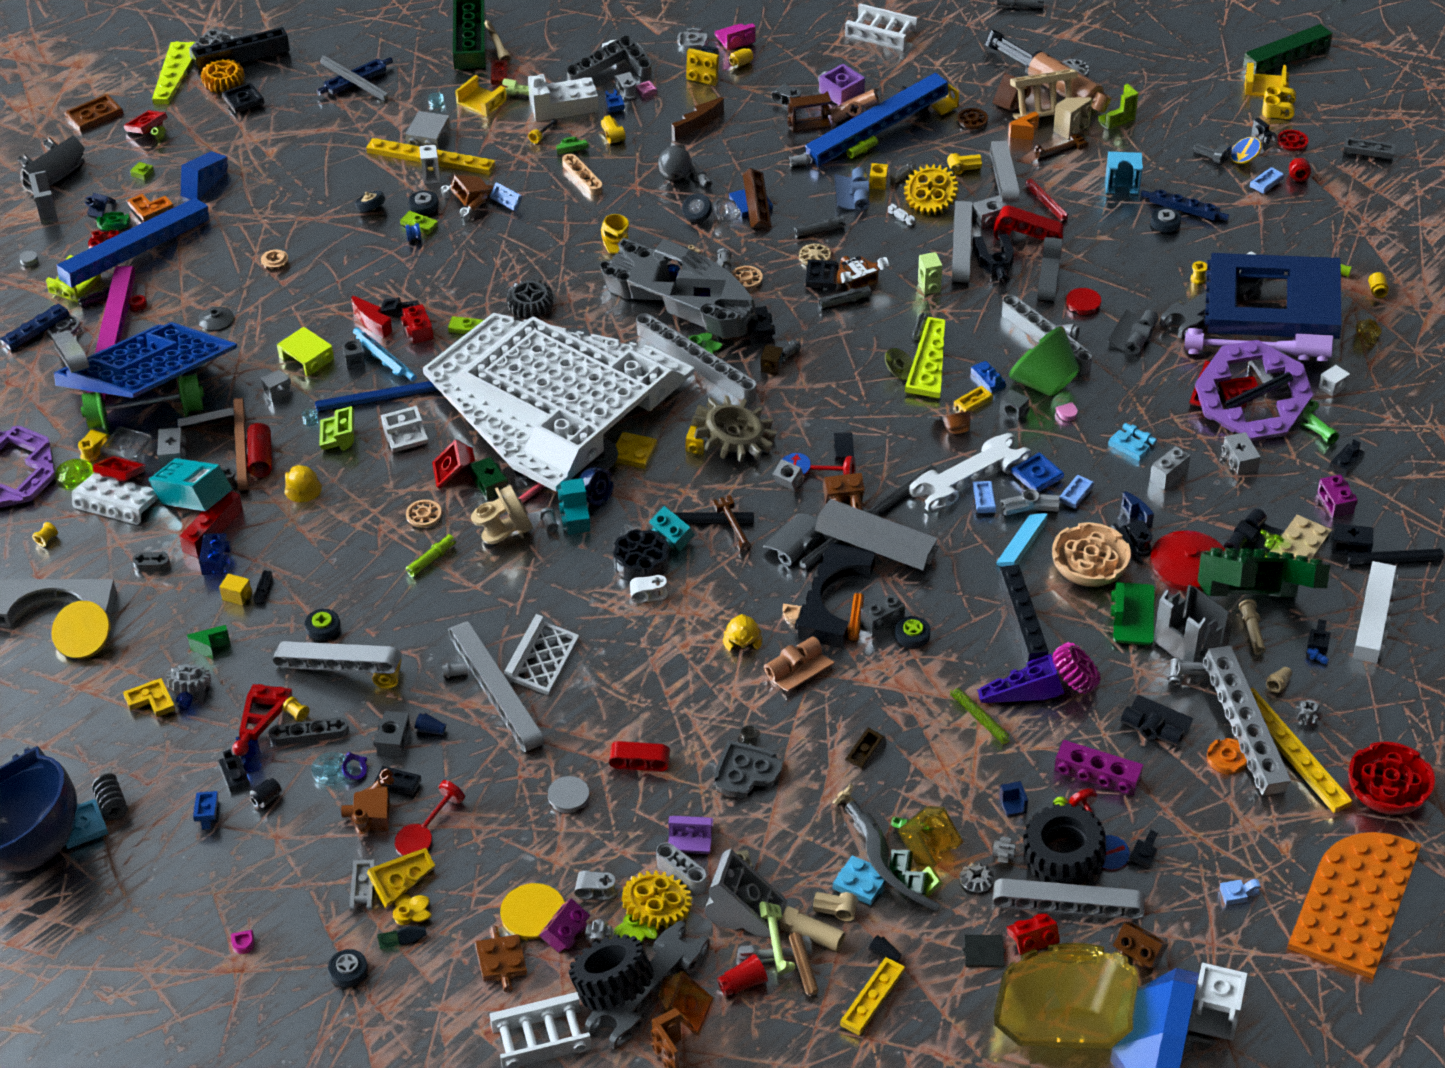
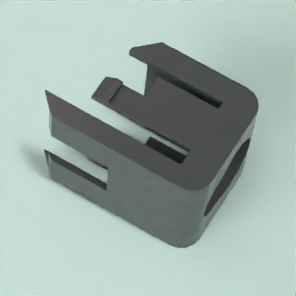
M1190 584L1188 585L1186 600L1183 598L1179 601L1180 592L1169 599V590L1164 592L1159 600L1153 639L1157 645L1174 658L1182 659L1184 662L1203 663V658L1208 649L1228 645L1234 617L1232 613ZM1203 637H1204V638H1205L1204 647L1201 648V646H1202V641H1203Z

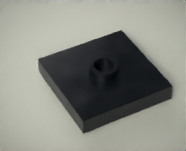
M251 82L222 92V98L235 114L265 103L264 98Z

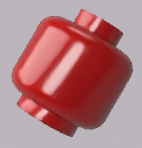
M1296 158L1290 162L1288 169L1292 180L1304 182L1310 177L1311 166L1306 159Z

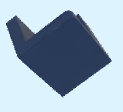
M1021 781L1002 784L1000 786L999 798L1006 816L1027 814L1028 798Z

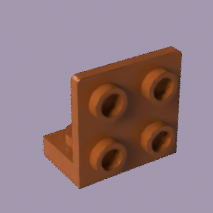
M674 1008L652 1019V1030H650L653 1038L651 1043L652 1049L656 1055L660 1054L665 1068H679V1054L674 1045L681 1040L680 1013Z

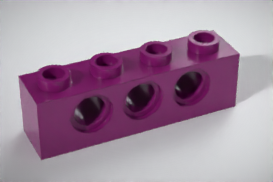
M1063 740L1055 758L1054 771L1134 796L1142 777L1144 764Z

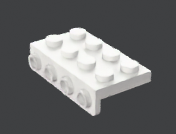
M94 473L72 491V506L74 508L135 525L141 522V513L158 499L154 489L151 487L136 485L133 482L118 481L116 478L103 477L100 474Z

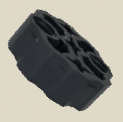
M635 529L628 531L624 536L618 537L614 542L613 566L615 571L620 573L625 580L631 581L637 577L664 575L668 570L669 545L666 539L659 536L658 532Z

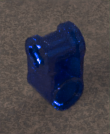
M258 738L249 741L248 753L245 756H241L243 767L247 772L258 771L262 766Z

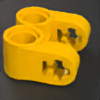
M1266 87L1262 109L1263 116L1279 119H1291L1294 117L1295 106L1293 103L1296 101V91L1285 87Z

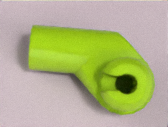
M157 126L151 130V133L157 139L162 140L166 134V129L163 126Z

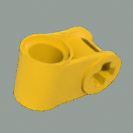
M91 429L78 443V448L81 450V461L84 463L94 462L109 447L111 436Z

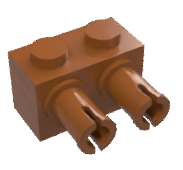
M862 473L824 477L823 492L825 503L829 499L843 503L842 501H850L851 507L864 511L861 502L865 491Z

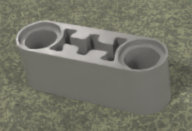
M662 843L657 847V866L663 872L665 871L668 876L673 874V880L681 879L680 885L686 884V890L691 891L693 895H701L706 891V871L671 843Z

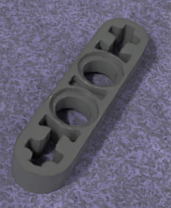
M338 717L276 725L269 729L268 735L270 743L275 746L345 737L349 733V725L345 718ZM316 728H324V731L321 733L314 732ZM297 730L304 731V733L299 736L293 734Z

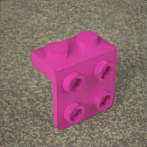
M753 23L748 25L737 24L715 31V36L727 50H732L756 42V28Z

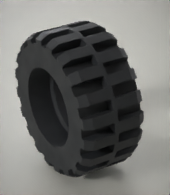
M1055 804L1052 808L1046 807L1041 809V813H1035L1032 816V820L1030 819L1026 824V829L1023 833L1025 862L1027 867L1031 869V873L1035 877L1039 876L1042 882L1082 885V881H1090L1093 879V874L1097 875L1101 871V867L1106 860L1105 830L1099 818H1094V814L1091 811H1084V808L1078 805L1073 807L1072 804H1065V806ZM1058 838H1072L1083 844L1078 850L1070 853H1058L1047 847L1051 841Z

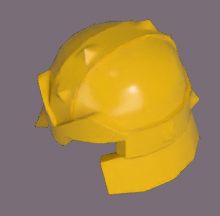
M303 465L292 467L285 474L286 485L284 493L286 497L291 501L300 503L311 501L319 496L322 491V484L318 480L317 473Z
M743 614L738 615L727 625L723 638L724 646L730 651L734 647L733 643L746 648L747 645L753 642V646L758 650L763 641L762 631L753 618Z

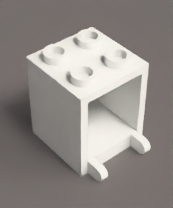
M1202 963L1188 1030L1233 1041L1247 973Z

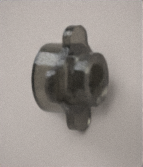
M745 726L741 729V736L738 737V742L755 746L757 745V738L761 733L753 726Z

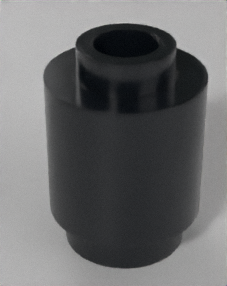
M274 778L266 779L250 791V801L254 806L263 808L279 796L282 788Z

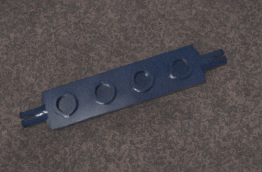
M391 57L384 60L375 59L351 71L368 80L386 72V66L393 63ZM339 75L323 82L324 86L316 91L319 96L326 92L334 95L356 84Z
M1156 189L1152 193L1142 190L1140 197L1148 198L1151 203L1211 220H1229L1230 214L1220 212V207L1211 203L1206 204L1199 202L1197 199L1185 198L1180 194L1167 193L1165 190Z

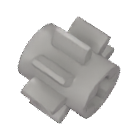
M1312 700L1301 701L1300 706H1296L1295 714L1298 715L1297 720L1305 725L1316 724L1317 719H1321L1322 711L1319 710L1320 705Z
M1001 836L1000 841H994L992 856L998 857L997 862L1008 863L1009 859L1015 858L1016 843H1011V838Z
M597 919L592 922V926L586 925V940H590L591 945L596 941L597 943L603 942L602 939L605 937L612 939V926H608L605 920Z

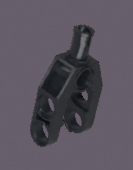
M998 234L1001 252L994 254L988 253L982 236L973 237V249L979 267L990 276H997L1000 284H1003L1002 280L1007 284L1010 281L1008 275L1014 258V249L1008 234Z

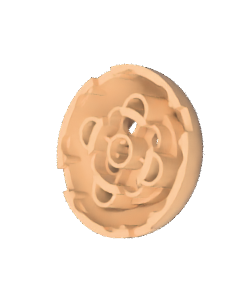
M1078 523L1077 527L1070 529L1067 527L1056 536L1052 547V557L1058 571L1069 581L1082 586L1099 587L1116 581L1124 574L1130 562L1131 549L1129 543H1126L1122 538L1123 535L1109 526L1099 523Z

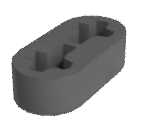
M164 552L138 553L132 559L135 570L140 572L165 571L170 567L169 556Z

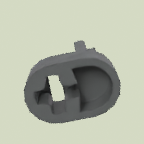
M1195 143L1192 151L1213 158V162L1222 165L1230 157L1232 147L1222 143L1215 150Z

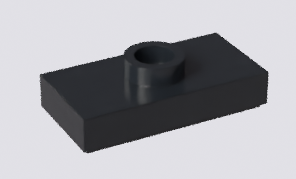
M382 766L374 783L380 779L379 775L383 769H389L393 772L394 783L391 785L386 783L388 789L414 796L422 780L421 775Z

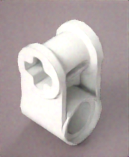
M662 575L632 579L630 581L632 601L644 603L666 599L668 596V591L665 588L667 584L666 578Z

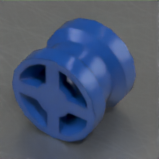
M415 223L414 226L405 225L408 242L413 239L422 240L419 223Z

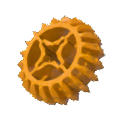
M230 59L216 60V62L211 61L210 64H206V67L201 72L202 84L206 87V90H210V92L215 91L216 93L242 85L245 78L244 69L240 66V63H236L235 60L230 61Z

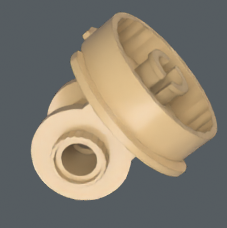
M511 485L501 490L498 487L495 488L499 499L480 505L471 515V520L475 525L484 527L481 537L486 544L499 543L516 530L523 539L525 538L523 534L534 529L521 499H518ZM507 512L509 517L501 520L499 516Z

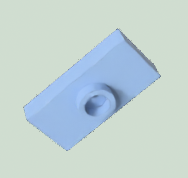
M1270 167L1251 181L1250 187L1264 194L1282 181L1285 174Z
M497 182L489 198L516 212L524 197Z
M1077 475L1059 496V502L1076 509L1094 487V482Z
M992 481L973 482L977 513L996 512Z

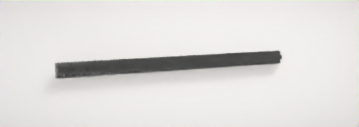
M931 464L866 512L880 516L889 507L909 494V487L916 479L930 470L936 471V467H933ZM831 537L799 561L800 568L807 570L810 566L821 560L825 549L828 550L830 543L842 544L845 541Z

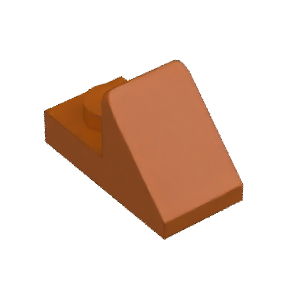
M1035 111L1010 122L1008 136L1010 138L1033 140L1034 129L1038 128L1039 114Z

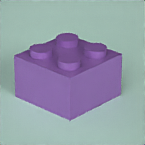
M841 64L819 76V92L824 94L828 91L830 99L839 105L865 93V77L845 64Z

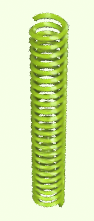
M956 688L953 694L951 690L950 695L997 738L1001 744H1006L1010 741L1008 739L1009 733L998 725L961 688Z

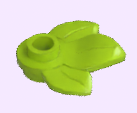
M633 914L626 915L623 923L618 925L613 932V936L620 935V938L624 934L629 935L630 938L635 936L641 943L644 938L650 940L657 939L656 927L652 924L648 928V923L646 922L640 925V919L632 920Z

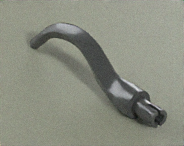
M856 801L849 802L845 810L855 821L853 824L855 829L866 839L867 856L877 873L899 892L937 911L939 903L910 890L892 873L888 866L889 847L878 823L870 813H864Z

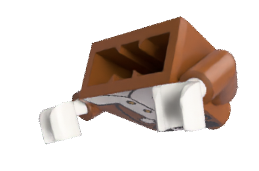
M454 175L450 186L445 185L441 187V193L445 199L452 196V191L464 206H469L468 208L460 209V217H463L464 221H468L471 218V211H475L481 204L487 202L488 195L493 190V186L486 185L480 177Z
M844 256L840 260L837 283L839 285L844 284L847 291L851 288L858 289L877 284L879 271L883 270L884 267L890 266L888 259L883 257L878 259L876 263L867 261L862 256L852 259Z

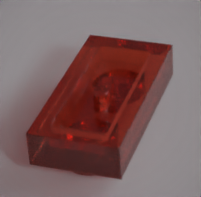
M507 60L491 61V85H503V79H507L508 62Z

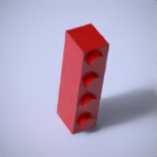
M230 491L207 511H202L179 536L183 553L199 558L243 511L240 494Z

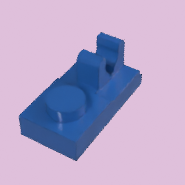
M987 361L971 367V373L991 393L1006 387L1005 380L1001 377V374H998L995 368Z
M217 791L196 793L193 820L194 822L201 821L202 830L211 829L210 823H212V820H216L218 806Z

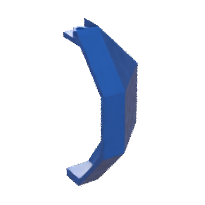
M1175 968L1124 995L1110 1059L1115 1068H1180L1199 973Z

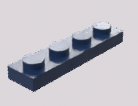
M59 303L51 306L47 311L38 314L32 320L23 323L17 329L8 332L0 338L2 345L9 350L15 349L70 315L68 309Z

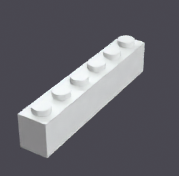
M1372 561L1353 659L1377 664L1378 657H1383L1385 645L1381 643L1386 642L1388 630H1384V627L1388 628L1391 616H1387V613L1391 614L1393 602H1390V599L1394 600L1396 588H1392V586H1396L1398 574H1395L1396 566Z

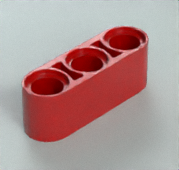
M616 741L611 745L608 763L616 769L662 772L668 769L671 750L665 744Z

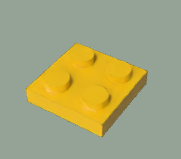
M622 432L616 443L618 450L616 463L646 469L658 445L657 439Z

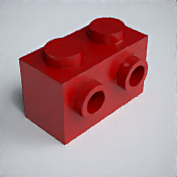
M423 304L402 309L401 323L403 327H406L407 338H411L413 344L434 339L432 324Z

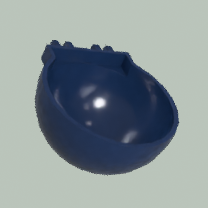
M38 746L33 749L25 748L24 754L19 756L16 753L12 756L13 760L0 767V873H21L44 865L63 849L75 827L78 813L75 787L65 768L54 758L46 756Z

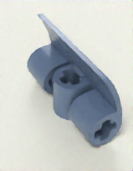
M857 167L853 169L852 177L834 174L837 207L853 211L866 210L870 205L869 182L866 170L862 167Z

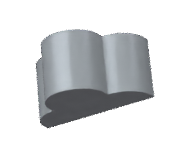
M732 849L725 851L721 856L709 889V899L705 907L707 918L720 927L733 930L744 928L754 935L771 937L768 919L761 918L759 904L763 901L780 905L783 915L788 900Z

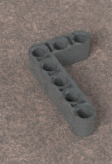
M622 36L567 67V80L593 77L624 59L640 77L647 78L652 73V61L631 36Z

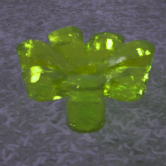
M1261 529L1260 533L1267 539L1264 547L1271 549L1274 542H1284L1285 539L1282 536L1273 535Z

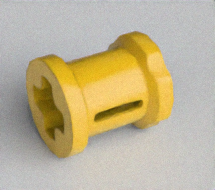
M1202 261L1194 262L1192 265L1193 274L1190 279L1194 284H1204L1206 282L1207 263Z
M45 522L43 528L39 532L32 534V537L39 546L45 547L48 540L58 535V531L52 523Z
M293 696L289 697L282 707L283 711L294 716L297 722L304 721L310 712L308 706L301 705L298 699Z

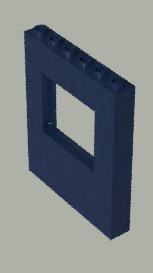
M1211 253V260H1207V270L1210 271H1207L1206 281H1210L1206 283V292H1209L1206 293V303L1209 304L1205 306V326H1208V333L1296 337V334L1330 335L1334 336L1333 339H1340L1342 326L1340 258ZM1238 277L1287 279V309L1237 307Z

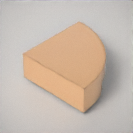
M783 603V615L786 620L795 624L796 619L801 617L802 606Z

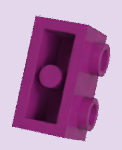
M1342 475L1320 478L1317 492L1331 516L1335 518L1354 514L1358 500Z
M571 898L562 904L539 936L557 952L564 948L568 950L576 941L575 935L577 933L581 934L585 930L586 925H588L586 921L591 915Z

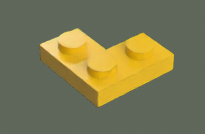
M162 678L123 692L130 711L148 704L151 705L156 717L175 711L174 703Z

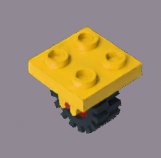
M706 45L701 50L689 48L687 50L686 79L716 86L718 84L719 69L718 49Z

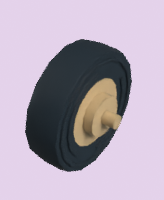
M382 191L365 192V195L355 201L358 211H375L377 207L385 202L384 193Z

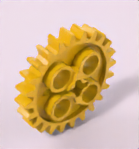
M926 164V169L920 166L919 172L913 170L914 176L909 175L910 180H906L907 186H904V196L910 208H914L915 212L920 210L921 215L926 211L928 216H930L931 212L937 215L938 210L943 213V208L949 210L948 204L954 205L953 199H957L956 194L959 193L957 187L959 186L958 182H956V176H953L952 171L948 172L947 167L942 170L941 165L935 168V164L931 168Z
M647 870L645 876L639 872L637 877L631 876V881H626V886L623 887L621 902H623V908L627 909L626 914H633L632 920L640 919V925L646 922L648 923V928L654 924L657 929H659L660 925L668 929L669 924L673 926L676 922H683V919L688 917L692 906L691 891L686 890V884L680 885L681 879L673 880V874L667 877L665 871L662 875H659L657 870L654 871V874Z

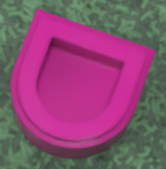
M253 930L231 934L232 946L236 953L246 954L254 948Z

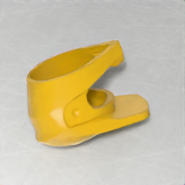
M620 214L606 216L601 227L603 244L607 251L613 255L620 250L618 243L622 238L629 239V221Z

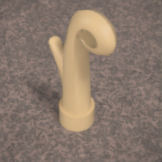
M485 20L484 24L494 43L499 62L503 65L508 64L512 59L509 51L506 50L492 23L489 20Z

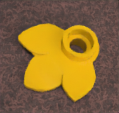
M408 894L400 896L395 901V909L393 910V918L396 923L407 925L412 921L423 922L431 918L432 914L425 910L430 903V898L424 895H417L412 898Z

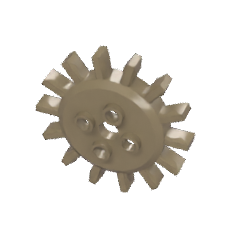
M725 395L722 405H719L712 397L708 399V408L699 404L695 412L696 415L693 416L691 426L700 427L696 428L695 439L708 438L704 449L709 450L716 445L721 448V458L723 459L728 455V452H735L739 462H743L745 452H749L756 460L760 458L762 452L760 449L769 453L773 444L770 441L774 442L776 431L768 430L771 429L772 418L760 420L759 417L763 408L758 407L754 411L748 410L746 408L747 400L744 398L739 406L733 405L728 395Z

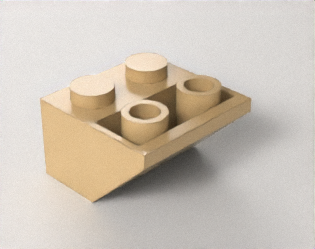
M1065 98L1056 104L1053 132L1069 140L1071 135L1087 128L1090 124L1092 98Z

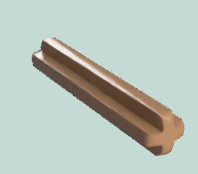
M794 932L789 935V941L807 995L812 996L817 994L819 989L801 933Z

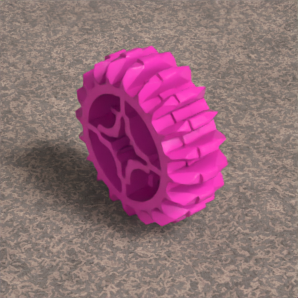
M1067 642L1060 645L1053 652L1052 658L1055 669L1058 670L1063 681H1066L1073 690L1086 694L1093 691L1100 684L1101 678L1100 672L1097 670L1098 667L1095 666L1094 661L1091 660L1090 656L1080 646Z

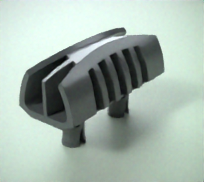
M74 135L59 145L48 137V141L44 140L43 146L48 148L49 151L34 161L25 153H23V157L19 156L18 162L24 166L20 170L23 188L33 193L28 174L45 171L48 184L51 186L85 162L81 158L84 155L83 151L85 148Z

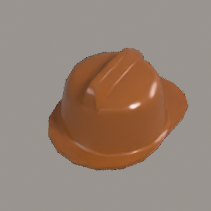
M974 411L951 415H932V417H942L946 429L950 433L959 434L969 431L971 414Z

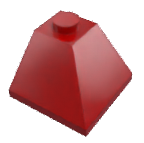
M455 439L432 461L438 489H441L470 467V464L474 463L475 457L472 447Z

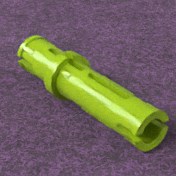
M448 534L438 543H434L431 549L406 567V571L410 570L407 573L414 577L435 559L442 557L445 551L456 544V540L452 541L454 537Z

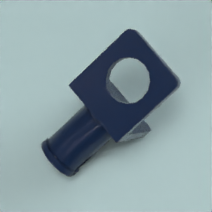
M97 193L87 196L85 199L88 202L84 201L85 205L89 207L87 214L95 217H103L107 201L116 202L113 198Z

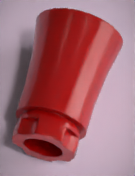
M756 954L751 955L745 961L717 978L718 986L725 997L768 982L766 971Z

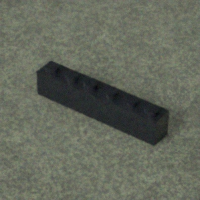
M284 27L191 50L194 65L198 73H201L206 64H210L211 61L216 62V60L230 59V61L235 60L236 63H243L275 54H282L290 51L288 35Z
M1019 564L1000 567L999 586L1026 664L1033 659L1048 655L1049 650Z

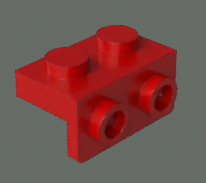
M1037 914L1031 919L1019 920L1014 922L1013 925L1006 926L1008 935L1017 942L1020 955L1060 942L1057 922L1047 914Z

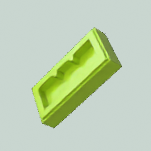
M408 211L400 219V225L414 226L415 223H419L420 231L428 235L438 226L437 220L412 211Z
M452 316L448 332L467 334L484 320Z

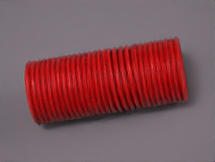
M254 423L247 429V470L254 477L267 476L272 470L271 429L263 423Z

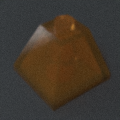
M683 971L666 977L658 994L663 1006L668 1011L676 1008L680 1013L681 1023L695 1035L699 1034L713 997Z

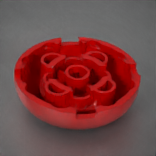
M1376 742L1363 750L1359 749L1353 755L1348 769L1350 787L1355 796L1370 809L1384 814L1401 815L1413 812L1427 802L1434 789L1435 776L1429 762L1426 763L1416 750L1395 742Z

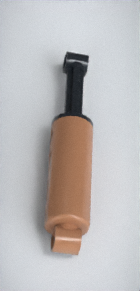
M990 29L984 45L1000 50L1026 65L1025 72L1027 76L1072 69L1042 50L1032 55L1004 38L1005 35L993 29ZM1079 72L1078 78H1074L1071 81L1072 98L1090 97L1092 98V110L1095 109L1102 113L1106 112L1112 97L1104 93L1102 85ZM1063 80L1057 81L1056 93L1065 97V83ZM1047 83L1042 84L1049 88V85Z

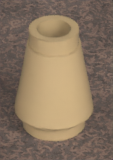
M1283 667L1269 675L1266 682L1267 688L1273 693L1282 692L1292 676V670L1288 667Z

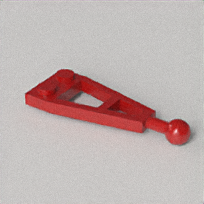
M263 684L252 685L246 697L239 729V738L241 740H237L232 746V751L236 756H245L248 753L249 741L256 740L283 711V704L289 697H292V689L280 686H265ZM253 703L275 705L266 715L251 713ZM249 723L257 724L253 730L247 729Z

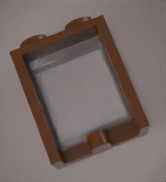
M828 91L819 95L790 97V104H787V111L790 114L787 117L788 127H791L793 133L831 128L828 115H831L829 104H832Z

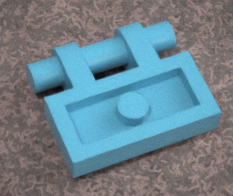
M1125 423L1122 427L1123 430L1127 431L1126 433L1118 430L1108 441L1109 446L1137 461H1140L1150 451L1148 443L1153 446L1157 443V439L1152 437L1151 433L1143 432L1134 424L1130 425L1128 423Z

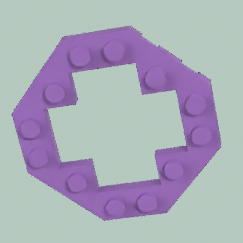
M1259 340L1222 346L1195 383L1204 417L1221 423L1222 427L1233 433L1246 432L1251 441L1286 436L1313 397L1303 364ZM1262 359L1266 374L1281 371L1285 373L1290 372L1293 376V381L1289 382L1288 385L1293 398L1277 401L1276 406L1280 417L1246 422L1241 407L1223 410L1215 383L1231 380L1228 364Z
M19 425L11 427V430L1 432L0 429V450L10 442L32 451L25 459V463L27 466L36 469L16 489L0 483V508L32 501L55 478L48 437Z

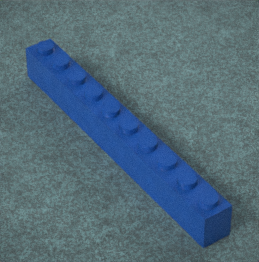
M936 72L806 144V154L809 153L811 162L817 167L822 166L845 153L847 149L857 145L859 141H864L871 136L879 134L948 95V82Z
M197 198L178 205L57 264L58 278L71 288L208 221V206Z

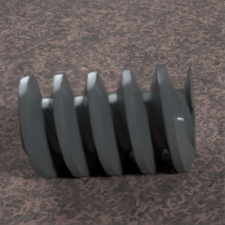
M112 773L100 775L92 783V790L101 814L107 820L120 819L128 811V806L119 787L117 777Z

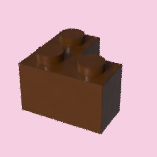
M1004 73L992 104L1014 113L1015 109L1019 106L1018 90L1010 85V79L1018 77ZM1026 86V89H1024L1025 100L1031 93V86Z

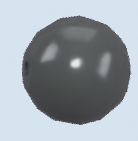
M671 146L660 154L658 168L665 178L673 181L681 180L691 171V156L682 147Z

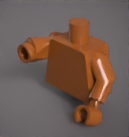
M383 769L379 775L380 779L363 791L356 792L353 798V805H341L342 818L352 817L356 831L359 834H366L369 830L389 831L390 798L386 783L388 785L394 783L393 772L389 769Z

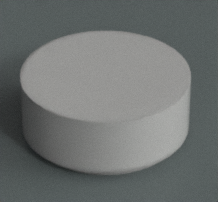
M25 251L19 257L21 264L24 266H33L38 262L37 254L34 251Z

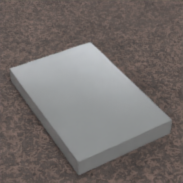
M227 408L178 419V426L183 429L233 418L234 411L233 408Z

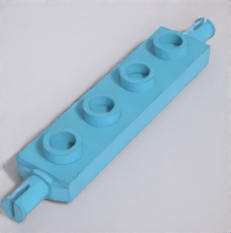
M358 327L354 328L353 333L357 335L356 339H360L362 348L370 350L371 355L381 359V363L384 366L392 368V373L399 377L403 375L412 382L416 380L417 376L410 368L375 339L367 335V333Z

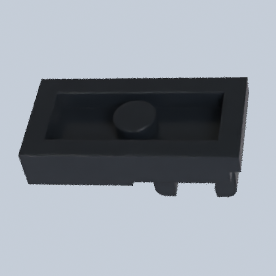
M1354 439L1352 445L1347 444L1330 462L1329 468L1346 476L1365 454L1364 451L1360 450L1361 442Z
M231 749L223 751L224 758L219 759L218 763L229 791L233 792L250 786L240 757L235 754L232 755Z

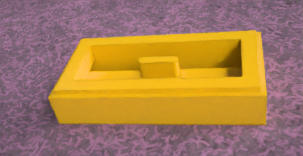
M979 386L956 399L954 406L959 407L958 410H963V412L974 411L992 401L993 394L983 386Z

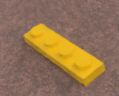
M885 957L840 1020V1026L860 1036L905 972V966Z

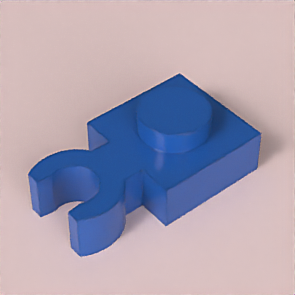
M614 89L612 94L606 90L605 103L608 111L617 112L625 110L621 95H617V90Z

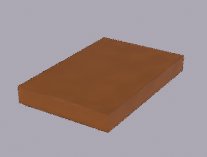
M105 94L69 109L64 113L65 117L81 132L123 114V109L108 94Z

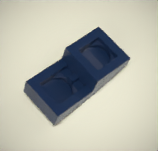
M1127 491L1123 492L1121 506L1129 518L1137 516L1139 520L1145 521L1148 528H1151L1154 519L1153 511L1135 495Z

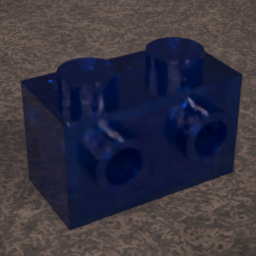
M226 533L203 534L199 558L202 575H224L226 573V567L230 565L228 553L232 551L231 541H228Z

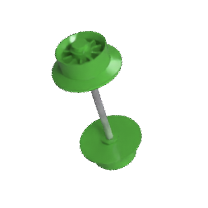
M197 374L180 375L177 377L179 393L111 405L105 404L102 393H83L82 417L86 418L89 430L103 427L105 432L109 434L107 411L180 398L186 418L189 417V412L203 410L201 397H204L203 386H199Z

